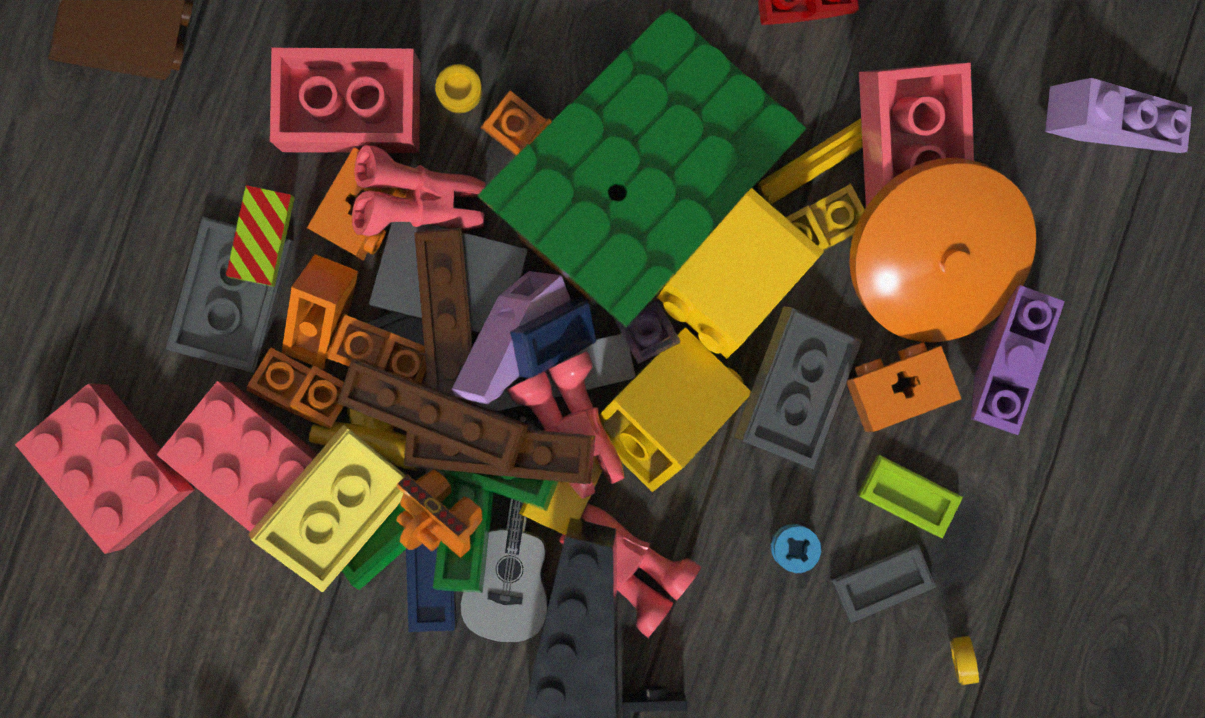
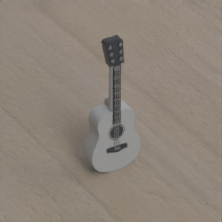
M521 411L518 414L517 421L528 424L527 429L545 431L534 413ZM514 499L510 501L507 528L489 531L483 593L463 592L461 599V614L467 627L481 637L499 642H519L532 638L542 628L548 611V596L542 578V565L546 556V544L539 535L525 531L527 517L519 514L523 503Z

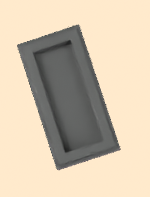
M916 543L830 578L847 620L850 623L936 588L919 545Z

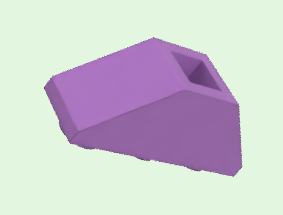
M1021 285L1017 286L990 331L974 376L971 419L1014 435H1019L1065 301Z

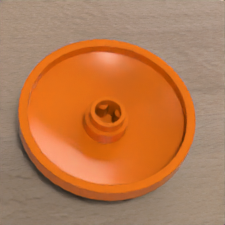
M963 158L937 159L916 165L904 171L887 183L873 197L855 228L851 242L849 264L852 283L858 298L873 318L884 328L909 340L943 342L961 338L981 329L1002 313L1017 286H1023L1029 275L1036 248V228L1031 208L1020 189L1012 181L995 169L974 160Z

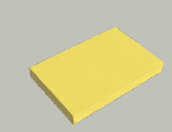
M343 425L250 531L248 536L262 549L318 590L324 592L399 505L403 492L398 489L397 483L406 474L347 426Z

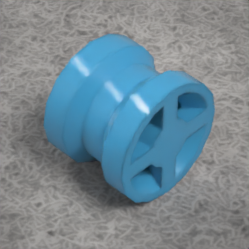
M786 524L778 528L770 542L771 554L774 560L784 569L793 573H803L812 569L819 561L821 555V544L816 534L799 524Z

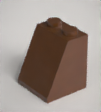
M60 0L48 59L165 81L171 74V69L177 71L180 69L184 44L177 42L180 25L188 26L193 0Z

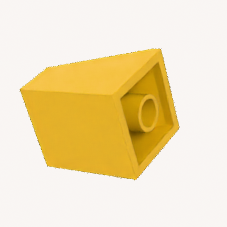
M751 188L670 279L657 298L663 302L664 309L672 318L679 322L687 323L699 334L700 341L707 349L714 353H720L727 359L742 345L824 251Z
M685 327L602 411L599 418L604 430L616 448L621 462L653 492L686 466L750 396L751 391L744 385L741 376L736 371L726 367L702 344L699 336L693 335Z

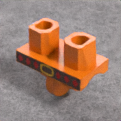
M432 469L417 481L406 475L397 483L398 489L403 492L400 504L405 509L397 518V522L405 528L400 537V542L408 550H413L423 544L430 551H433L442 541L460 558L471 549L470 535L482 522V510L470 498L463 497L450 510L443 506L441 502L451 493V485L435 469Z

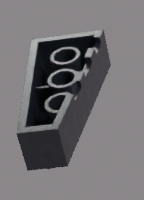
M570 518L523 713L542 718H618L617 542L615 528Z

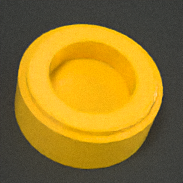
M462 64L451 65L442 70L437 77L435 84L437 97L441 104L449 111L455 113L468 112L479 103L482 97V84L479 76L472 68Z
M970 636L952 638L950 648L958 683H961V685L979 683L978 667Z

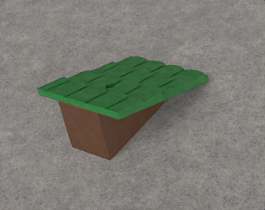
M668 9L626 51L624 50L572 104L568 105L530 144H527L478 194V197L516 230L522 245L556 275H561L564 282L581 297L589 300V304L596 300L627 327L700 247L745 194L761 180L801 136L806 127L789 110L782 107L763 91L756 81L746 76L732 64L720 50L713 47L693 30L687 21ZM619 193L626 197L622 201H614L610 199L609 195Z

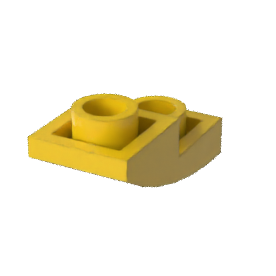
M852 184L786 218L824 251L854 235L855 228L865 209Z

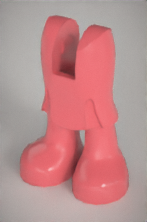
M365 145L359 151L354 169L355 180L358 186L369 189L398 188L407 189L405 198L375 191L361 193L356 198L352 212V226L357 235H377L391 222H411L414 227L435 225L449 229L462 228L463 231L480 229L484 226L483 212L453 208L454 196L478 197V194L486 187L485 182L468 175L430 171L421 165L416 168L397 163L385 150L374 146Z
M587 351L548 369L553 383L560 391L571 412L569 415L562 416L545 371L507 389L510 398L515 404L528 406L533 411L545 431L595 436L594 456H596L598 464L607 480L614 484L625 478L618 452L601 424L598 407H593L587 393L585 378L593 366ZM592 480L591 484L569 483L582 499L595 493Z
M587 503L581 516L582 519L586 522L616 529L617 590L635 607L637 611L636 627L646 637H649L670 611L673 602L633 574L638 568H641L670 596L677 600L688 588L702 567L688 558L675 562L661 556L649 548V542L636 538L607 512ZM564 534L559 539V542L562 544V546L564 544L566 536Z

